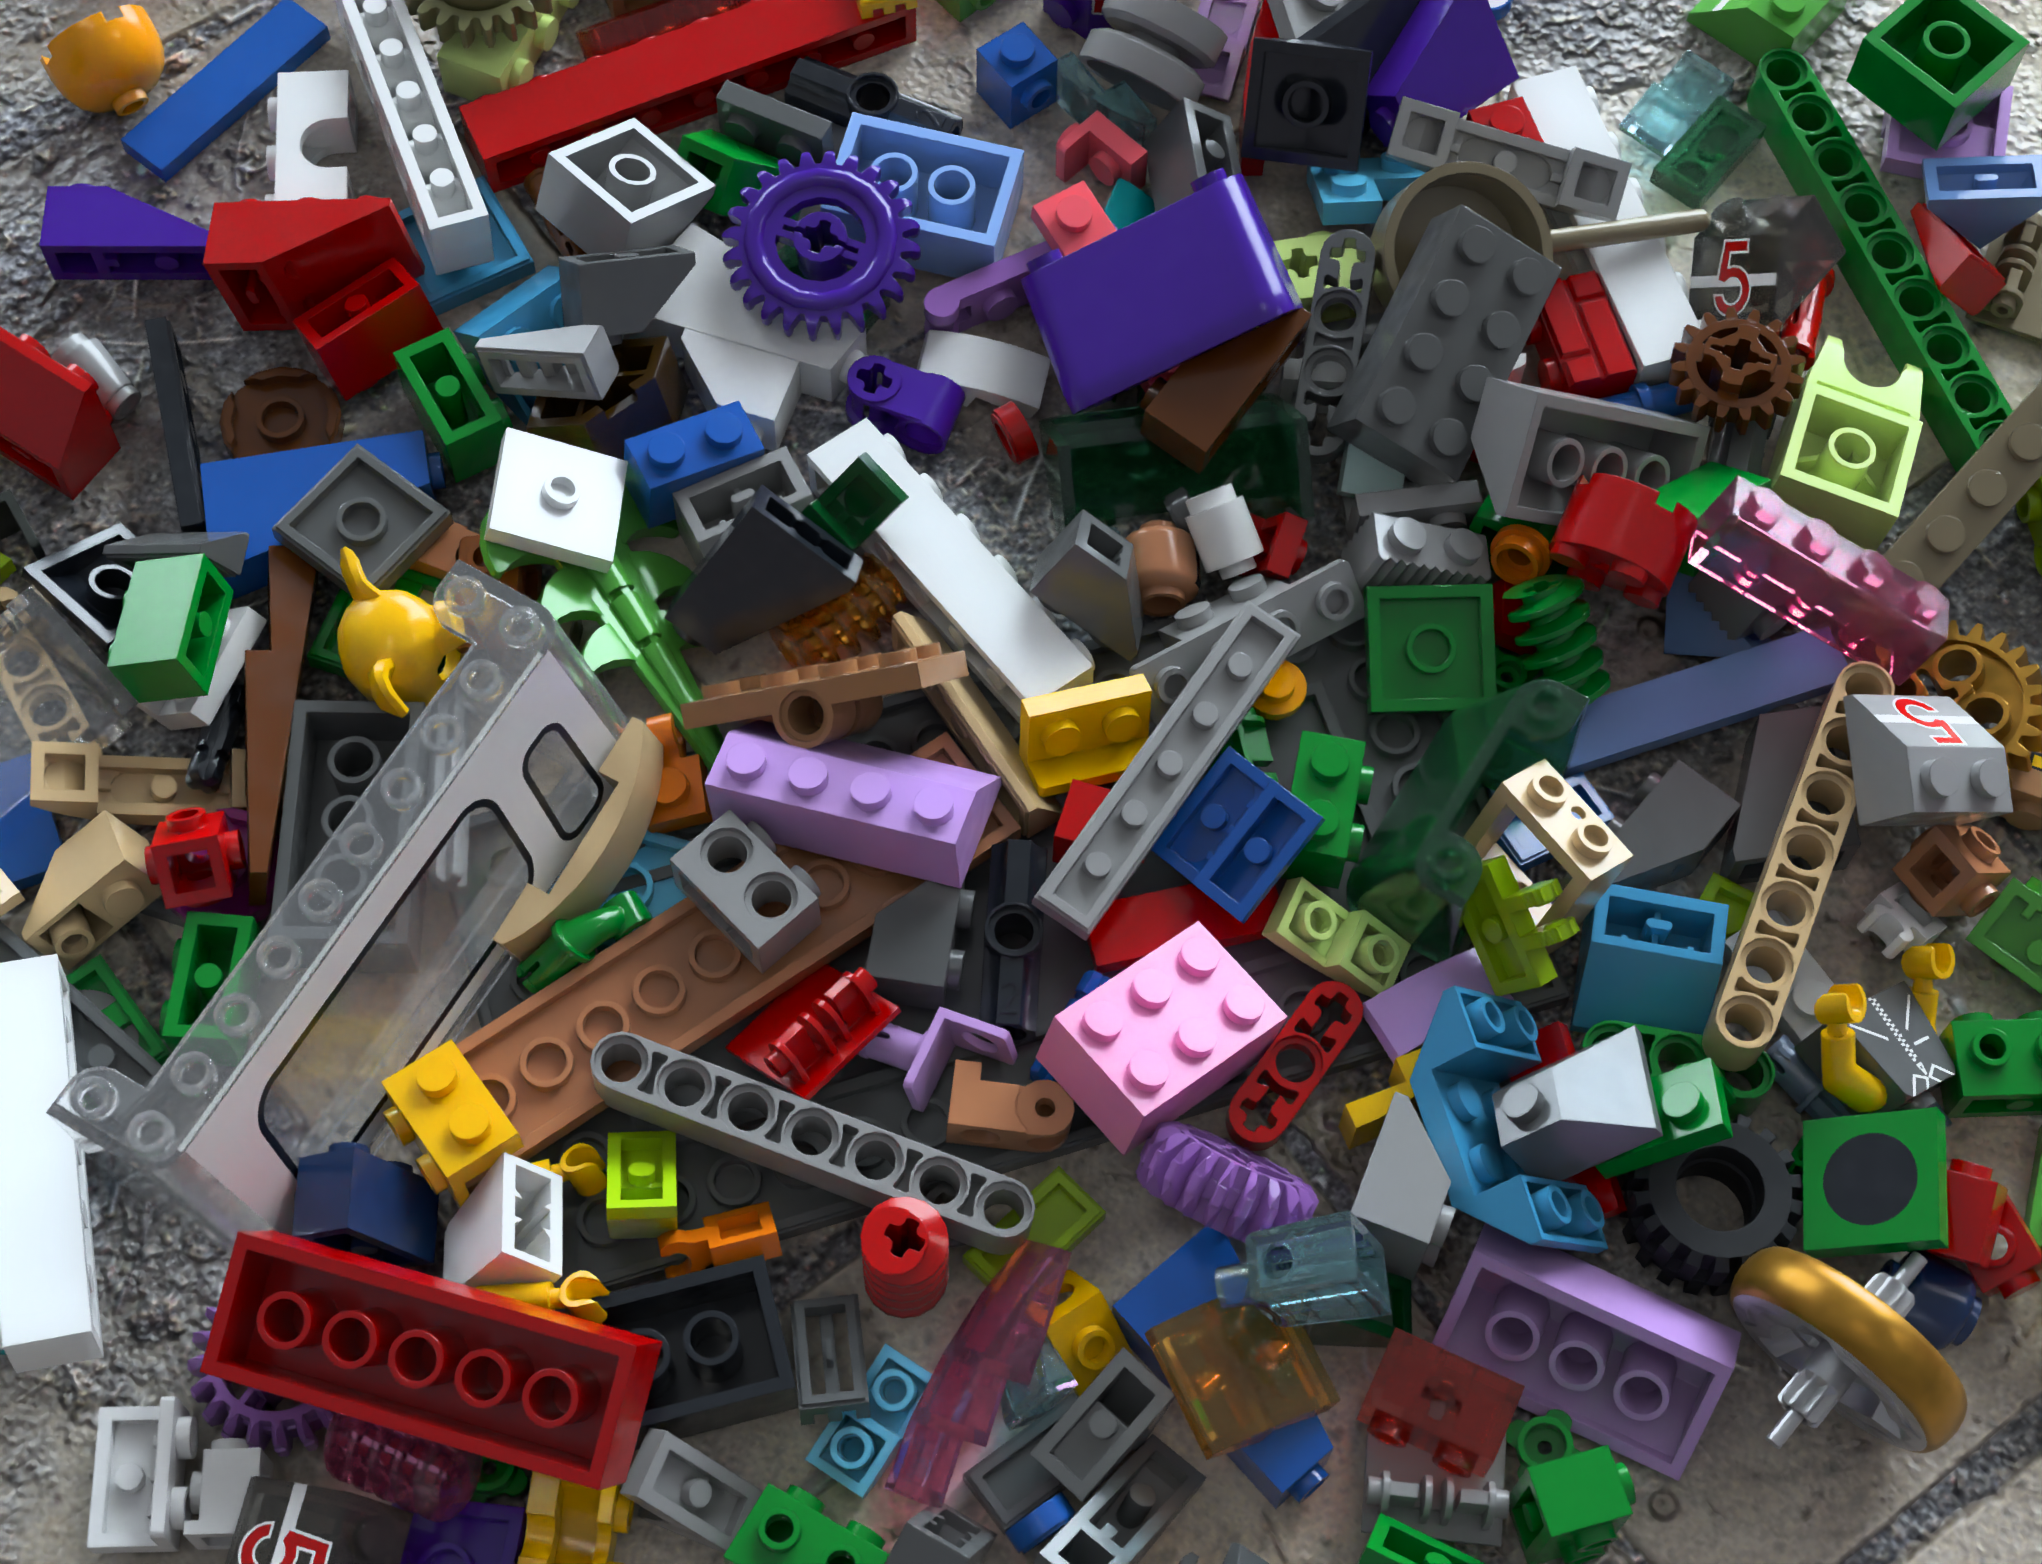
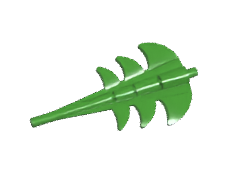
M624 485L614 559L609 571L603 573L484 540L489 514L488 510L480 524L479 546L490 575L495 579H500L506 572L519 566L529 564L554 565L558 571L554 573L538 596L535 610L538 631L547 635L553 628L565 622L574 620L597 621L600 628L588 639L579 656L578 678L582 681H588L594 675L609 669L631 667L666 714L672 713L674 725L695 753L702 757L704 765L710 771L724 742V738L717 724L685 730L680 704L703 699L681 653L683 650L697 646L689 644L675 632L672 623L664 618L667 610H660L656 603L660 599L674 596L693 571L670 556L652 551H631L627 544L630 541L644 537L677 538L680 533L677 529L676 519L648 529L628 488Z

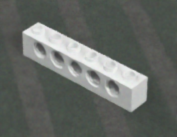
M336 0L339 21L436 275L494 261L489 214L404 0Z

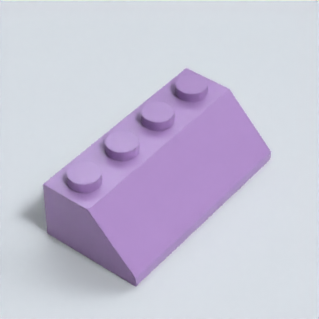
M759 719L727 733L705 781V789L713 822L730 809L745 825L750 821L759 824L776 844L960 889L1002 785L1000 776L844 739L807 749L793 746L780 737L774 723Z
M1485 1223L1423 1363L1537 1416H1545L1551 1409L1562 1410L1572 1420L1570 1431L1602 1446L1609 1445L1610 1450L1679 1481L1734 1370L1742 1333L1559 1249L1528 1244Z

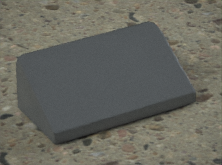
M245 531L152 533L104 545L102 554L107 559L133 572L135 562L204 553L223 577H236V575H241L249 534Z

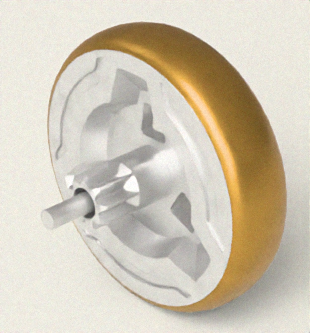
M1774 1246L1761 1249L1740 1267L1730 1287L1731 1306L1741 1324L1754 1341L1776 1364L1793 1376L1778 1395V1401L1786 1412L1765 1437L1769 1444L1776 1449H1780L1800 1423L1811 1428H1817L1832 1409L1869 1434L1911 1452L1927 1453L1937 1450L1956 1434L1967 1412V1394L1943 1356L1918 1330L1904 1319L1915 1305V1297L1913 1293L1908 1291V1286L1927 1264V1260L1921 1254L1913 1251L1894 1276L1891 1277L1885 1272H1879L1874 1274L1865 1287L1833 1267L1804 1253L1785 1247Z

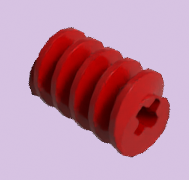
M908 1196L896 1197L876 1205L865 1218L860 1234L865 1291L873 1305L886 1315L902 1319L921 1316L934 1308L946 1291L949 1280V1239L947 1226L937 1210L919 1199Z

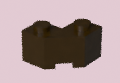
M668 336L622 340L623 343L612 346L619 364V371L603 400L536 396L526 426L527 432L624 460V443L626 439L680 421L689 390Z

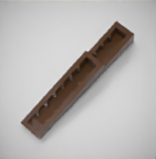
M269 546L268 548L269 650H245L244 707L249 906L266 905L287 775L294 702L299 700L318 584V571L285 546Z

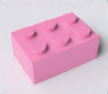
M1197 921L1054 1016L1035 1058L1124 1156L1147 1140L1148 1137H1151L1158 1123L1174 1121L1258 1062L1275 1040L1288 1016L1210 932Z

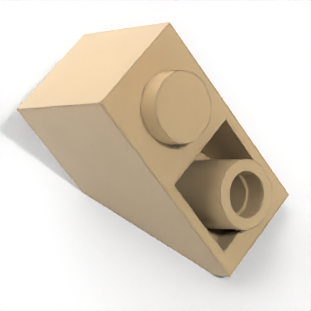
M106 810L102 811L69 838L53 854L21 932L24 942L45 956L57 954L61 966L70 970L161 896L160 885L151 884L146 869L144 849L145 846H150L148 840Z

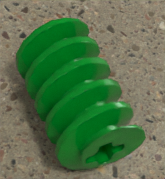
M1551 574L1535 577L1510 588L1502 597L1506 599H1522L1523 605L1509 612L1507 616L1509 622H1528L1530 628L1518 634L1514 640L1517 646H1535L1537 650L1524 658L1521 664L1526 670H1543V675L1531 681L1528 685L1532 693L1550 694L1549 699L1536 706L1535 711L1539 716H1556L1585 707L1603 695L1611 684L1610 674L1604 669L1599 668L1604 662V654L1598 646L1592 645L1597 640L1598 633L1593 624L1585 622L1590 616L1591 609L1589 603L1584 599L1578 598L1583 593L1584 588L1583 581L1578 576Z

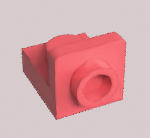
M1096 110L1081 124L1073 123L1059 137L1056 144V176L1066 183L1089 164L1094 175L1107 186H1115L1118 178H1121L1141 189L1146 185L1148 151L1101 112Z

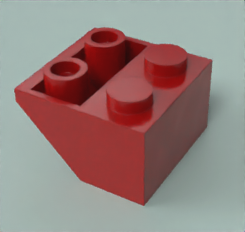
M0 327V454L74 500L121 449L111 427L113 418L107 409L102 406L96 393L99 386L89 373L73 363H70L67 367L53 360L45 347L33 337L21 334L18 338Z

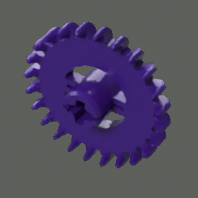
M827 151L821 163L815 164L811 154L803 152L800 157V166L795 168L788 160L780 159L778 161L780 174L775 177L767 171L758 172L757 178L761 189L744 187L740 190V196L747 207L735 206L728 211L730 221L734 225H739L726 229L722 234L725 245L729 247L736 246L728 250L723 256V263L727 269L739 267L730 277L731 288L734 291H740L743 287L749 286L743 296V304L746 310L750 311L754 309L755 305L764 302L761 318L765 326H769L773 319L782 313L783 329L788 337L793 334L795 327L800 321H806L809 339L814 342L817 339L821 324L827 322L834 338L840 340L842 337L843 320L847 318L856 326L860 333H864L866 326L863 311L868 309L882 321L885 320L887 312L882 296L890 297L897 303H902L904 300L903 290L895 279H905L910 283L915 281L914 268L907 261L903 260L909 258L918 260L921 257L920 246L914 241L906 239L909 237L916 238L920 234L918 222L913 219L903 218L911 215L913 210L912 202L906 198L893 199L899 194V183L897 181L887 180L878 184L881 179V168L879 166L872 165L863 172H859V158L855 155L849 156L842 165H837L834 151ZM820 204L836 206L855 217L863 227L866 240L863 243L848 238L843 222L839 217L829 212L818 211L809 213L800 221L790 219V217L807 207ZM778 242L795 248L799 269L808 279H803L789 271L779 258L777 251ZM847 266L854 267V268H852L851 270H849L848 272H846V271L848 270V267H847Z

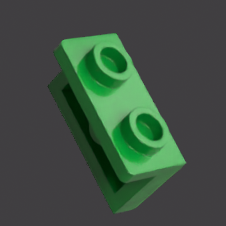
M1711 1057L1697 1062L1684 1063L1671 1071L1651 1077L1663 1136L1595 1165L1605 1179L1733 1137L1728 1106L1736 1102L1734 1090Z

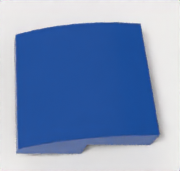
M1228 746L1186 799L1151 851L1244 924L1325 822V819Z

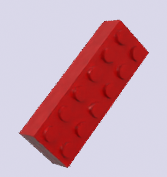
M274 1230L238 1231L200 1372L595 1490H603L626 1483L663 1341Z

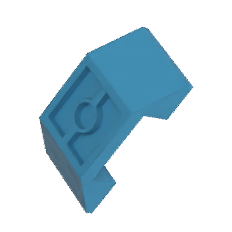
M1455 985L1444 990L1409 1081L1427 1134L1451 1180L1447 1193L1452 1207L1531 1245L1596 1254L1609 1249L1602 1231L1605 1223L1602 1208L1595 1196L1588 1191L1586 1185L1528 1176L1500 1145L1492 1094L1501 1089L1499 1083L1542 1063L1535 1042L1538 1039V1029L1532 1015L1519 1001Z

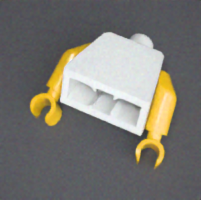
M578 1143L571 1146L562 1155L560 1163L552 1165L549 1158L529 1163L503 1152L448 1223L444 1236L443 1279L554 1311L555 1309L567 1308L575 1317L601 1324L607 1318V1312L598 1302L591 1300V1298L607 1296L610 1292L596 1276L588 1271L580 1270L568 1276L560 1288L554 1287V1283L562 1277L563 1182L570 1181L581 1196H593L603 1191L607 1187V1177L602 1171L606 1164L597 1150L586 1143Z

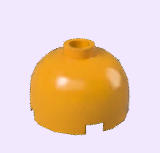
M129 4L118 6L124 17L115 18L110 21L105 19L102 11L90 15L71 25L51 40L47 45L52 55L51 59L41 55L40 61L53 84L68 101L81 110L95 113L116 111L118 116H126L140 110L149 102L146 94L158 84L164 68V47L154 24L142 6Z

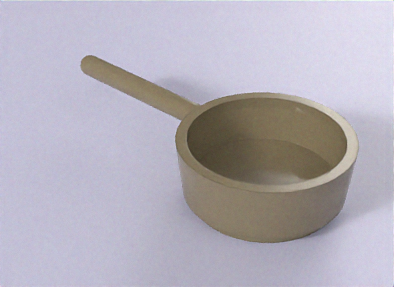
M1458 161L1447 163L1429 170L1397 193L1379 215L1370 239L1375 248L1376 269L1373 287L1379 301L1386 310L1431 218L1461 204L1552 262L1554 253L1703 232L1709 227L1711 217L1704 209H1691L1550 230L1546 216L1536 198L1526 186L1510 173L1481 162Z

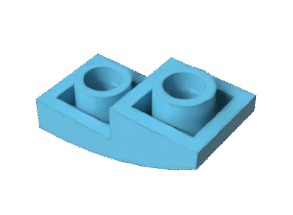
M886 1343L866 1372L871 1417L857 1419L856 1410L842 1412L843 1421L829 1422L805 1458L806 1461L863 1499L892 1463L945 1385V1382Z

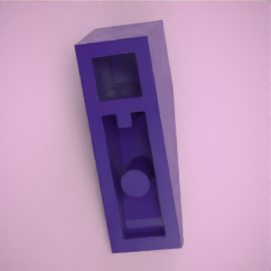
M78 183L71 186H47L39 246L54 280H212L203 266L208 230L108 186H94L86 183Z

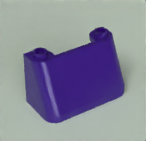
M1224 168L1214 170L1190 183L1193 194L1065 257L1062 256L1058 248L1026 263L1030 274L1022 278L1021 283L1061 391L1072 415L1094 409L1112 400L1116 396L1115 394L1127 392L1137 385L1169 371L1190 359L1257 329V326L1261 327L1299 308H1304L1243 174L1239 173L1227 177Z

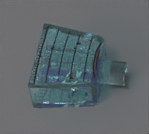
M1350 1210L1251 1232L1245 1239L1247 1262L1221 1266L1215 1270L1216 1292L1223 1309L1254 1305L1276 1326L1290 1327L1391 1315L1384 1247Z

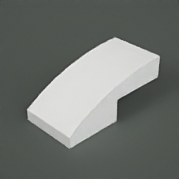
M929 330L924 338L917 370L943 375L956 382L965 392L966 399L963 406L967 407L975 397L999 407L1009 401H1013L1023 416L1031 419L1040 408L1051 361L1050 358L993 339L950 331Z

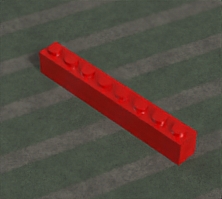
M751 0L733 10L710 18L697 19L685 27L659 36L646 37L634 45L606 55L590 57L575 66L549 75L536 76L527 83L496 94L480 96L473 102L459 106L465 139L482 176L484 175L492 191L496 193L524 183V179L530 172L546 165L548 153L632 118L637 119L653 134L657 135L718 113L716 97L726 80L763 95H768L787 87L790 72L799 58L804 59L808 56L840 69L917 41L916 8L906 10L904 3L895 5V13L884 15L883 9L879 8L873 10V17L862 19L856 0Z

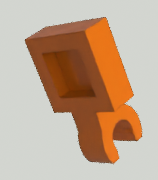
M672 713L646 718V726L663 744L661 786L648 831L651 833H666L713 822L705 789V781L708 777L707 767L704 765L702 757L699 754L686 756V739L675 727Z
M769 1201L702 1217L704 1224L702 1228L687 1231L679 1229L670 1230L657 1237L661 1257L677 1253L688 1256L682 1264L665 1268L667 1279L704 1270L712 1263L716 1267L759 1255H764L765 1261L783 1256Z

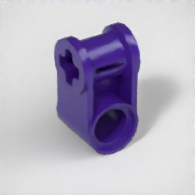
M871 355L858 359L848 370L847 387L850 394L846 400L845 413L847 420L854 426L866 418L864 415V405L869 406V417L867 418L882 435L889 433L899 443L917 452L938 454L943 452L966 397L965 392L956 382L943 375L926 373L893 362L882 356ZM878 372L882 373V384H877Z

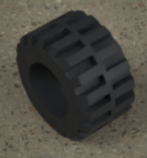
M1738 1114L1734 1121L1730 1122L1733 1133L1732 1138L1630 1171L1626 1175L1621 1190L1625 1191L1623 1198L1627 1211L1619 1214V1217L1628 1218L1629 1220L1622 1233L1627 1244L1638 1242L1641 1246L1635 1258L1645 1269L1653 1262L1661 1269L1656 1279L1667 1286L1671 1284L1674 1278L1684 1281V1293L1698 1295L1704 1285H1709L1712 1296L1726 1295L1730 1291L1736 1273L1752 1255L1761 1249L1769 1247L1787 1248L1797 1232L1795 1226L1803 1216V1202L1795 1200L1803 1190L1801 1174L1789 1175L1788 1169L1795 1161L1787 1148L1777 1152L1771 1146L1777 1136L1766 1127L1760 1135L1749 1129L1752 1121L1751 1118ZM1688 1176H1705L1727 1186L1740 1202L1744 1215V1227L1732 1231H1717L1706 1228L1694 1221L1680 1204L1676 1191V1181Z

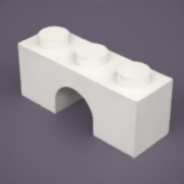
M349 70L278 73L277 97H269L267 104L270 130L272 133H276V145H268L266 148L267 171L270 181H275V193L266 194L265 201L298 200L303 197L356 199L347 166H316L321 159L332 154L357 153L358 104Z

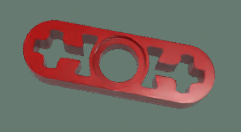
M1326 981L1310 990L1231 1100L1226 1113L1225 1124L1229 1136L1236 1144L1246 1147L1251 1151H1262L1272 1147L1280 1140L1352 1039L1361 1023L1363 1005L1359 995L1353 988L1342 982ZM1333 1001L1340 1003L1344 1007L1341 1018L1347 1024L1344 1025L1338 1021L1333 1022L1324 1033L1320 1043H1318L1313 1037L1309 1036L1317 1025L1322 1013L1316 1004L1318 1003L1327 1008ZM1300 1027L1304 1033L1296 1032L1295 1029ZM1322 1046L1330 1048V1052L1326 1053ZM1288 1049L1300 1050L1310 1058L1313 1065V1073L1307 1080L1302 1082L1288 1081L1279 1074L1276 1068V1057ZM1262 1078L1265 1080L1268 1086L1259 1084L1257 1082ZM1270 1087L1272 1091L1280 1095L1267 1117V1121L1273 1128L1269 1129L1266 1126L1260 1125L1254 1132L1250 1131L1244 1126L1247 1114L1241 1108L1245 1106L1250 1110L1256 1109ZM1283 1097L1292 1099L1294 1102L1289 1105Z

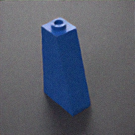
M423 430L200 464L207 532L245 531L249 534V542L241 575L223 577L234 590L232 599H237L267 586L269 546H284L274 538L272 527L357 443L437 501L436 490L446 488L444 466L440 452L429 453Z
M1204 1227L1112 1306V1313L1129 1347L1154 1375L1177 1395L1176 1399L1272 1506L1277 1509L1290 1496L1300 1504L1313 1494L1329 1477V1474L1323 1467L1327 1464L1334 1447L1266 1312L1258 1306H1262L1247 1274L1224 1278L1221 1269L1216 1270L1217 1267L1241 1263L1229 1238L1217 1230Z

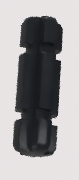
M232 684L210 726H202L185 778L186 784L192 790H202L206 794H212L220 788L224 771L245 712L243 685Z

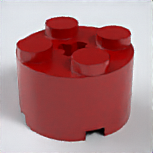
M1593 473L1588 483L1584 475L1578 477L1551 540L1549 555L1558 563L1568 567L1566 574L1578 576L1583 581V589L1599 592L1602 585L1623 591L1622 596L1638 606L1657 609L1662 597H1666L1669 594L1697 528L1698 520L1689 509L1678 502L1673 513L1659 506L1656 501L1660 492L1641 483L1605 473Z

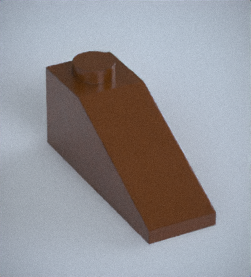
M1299 308L1180 364L1168 381L1158 377L1150 386L1139 405L1145 411L1140 434L1200 475L1303 341L1312 314L1304 308Z

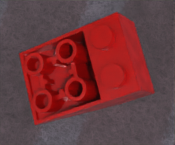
M370 195L359 196L356 199L303 197L298 200L285 201L244 199L239 202H215L203 259V266L243 331L296 330L292 320L393 256L414 279L425 273V265L391 198H379Z

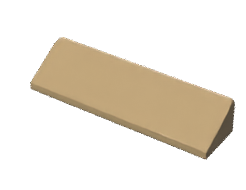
M902 611L893 615L892 647L895 651L940 642L942 654L953 652L931 622ZM970 675L922 688V691L977 770L1001 777L1002 785L997 797L1021 826L1023 836L1026 835L1027 838H1030L1059 821L1063 808L1054 795L1041 797L1037 793L1019 755V745Z

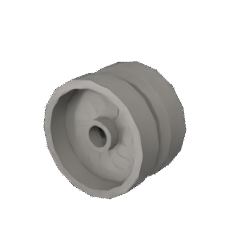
M1105 0L1101 13L1114 29H1091L1079 54V61L1090 71L1121 90L1165 110L1171 111L1183 97L1197 102L1205 84L1193 68H1214L1228 38L1221 28L1206 17L1175 0Z

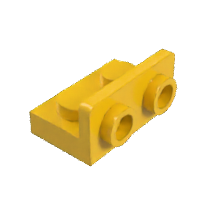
M1144 674L1021 699L1019 755L1037 793L1041 797L1069 792L1073 779L1093 785H1102L1119 780L1149 738L1152 690Z

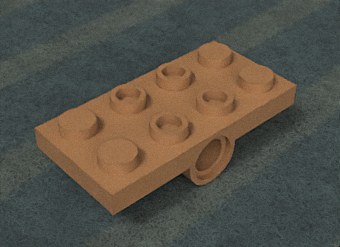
M940 642L884 654H868L828 664L807 665L787 669L782 672L767 675L766 673L702 686L703 699L680 704L685 730L772 715L775 728L785 742L807 749L871 729L878 722L882 714V695L922 689L969 676L964 650L942 654Z

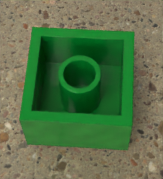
M1906 0L1863 38L1846 82L1937 151L2011 84L2030 41L1976 0Z

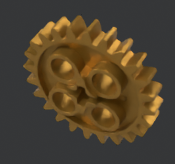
M1956 620L1949 622L1944 635H1936L1931 624L1925 622L1922 627V638L1913 640L1902 629L1898 631L1900 646L1894 650L1883 643H1876L1875 648L1879 660L1876 664L1883 667L1892 677L1895 686L1894 695L1929 696L1925 685H1923L1918 677L1922 674L1928 675L1938 696L1950 697L1980 725L1985 723L1997 724L1991 729H1986V731L2005 747L2010 789L2013 787L2009 770L2011 767L2024 772L2032 770L2028 751L2042 752V675L2038 664L2029 665L2027 651L2024 646L2009 651L2007 634L2003 632L1994 636L1989 642H1986L1983 624L1979 623L1971 629L1967 636L1960 635ZM1961 675L1970 676L1969 678L1958 682L1949 681L1952 678Z

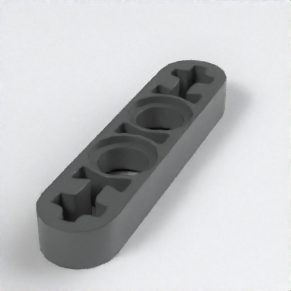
M1342 229L1331 234L1324 242L1320 252L1310 312L1312 316L1307 330L1291 425L1293 446L1297 454L1305 461L1313 464H1326L1337 459L1344 451L1346 441L1337 435L1335 437H1325L1323 445L1315 447L1311 445L1310 435L1303 433V431L1315 428L1318 414L1317 404L1329 406L1327 425L1329 424L1336 410L1334 406L1339 404L1361 360L1376 269L1375 248L1369 237L1363 232L1354 229ZM1345 248L1356 249L1357 259L1364 261V263L1357 262L1353 264L1350 276V289L1343 286L1339 287L1341 276L1340 263L1338 260L1332 259L1333 257H1343ZM1362 289V291H1361L1360 293H1358V292H1356V291H1354V290ZM1337 303L1350 306L1357 316L1354 324L1342 332H1334L1327 329L1321 321V316L1328 306ZM1324 361H1334L1345 368L1347 376L1340 387L1333 390H1324L1313 383L1311 375L1314 368ZM1307 400H1311V401L1315 402V403H1311V404H1307V405H1306V401H1307Z

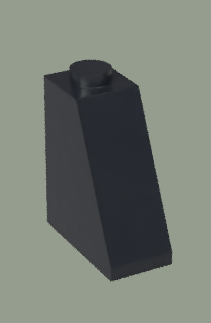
M761 485L675 593L664 618L672 623L675 632L683 640L697 647L704 646L717 655L848 593L857 582L864 559L764 485Z

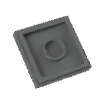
M357 443L272 527V532L277 541L351 595L340 568L341 548L346 546L354 551L360 561L366 579L379 590H388L454 522L452 513Z

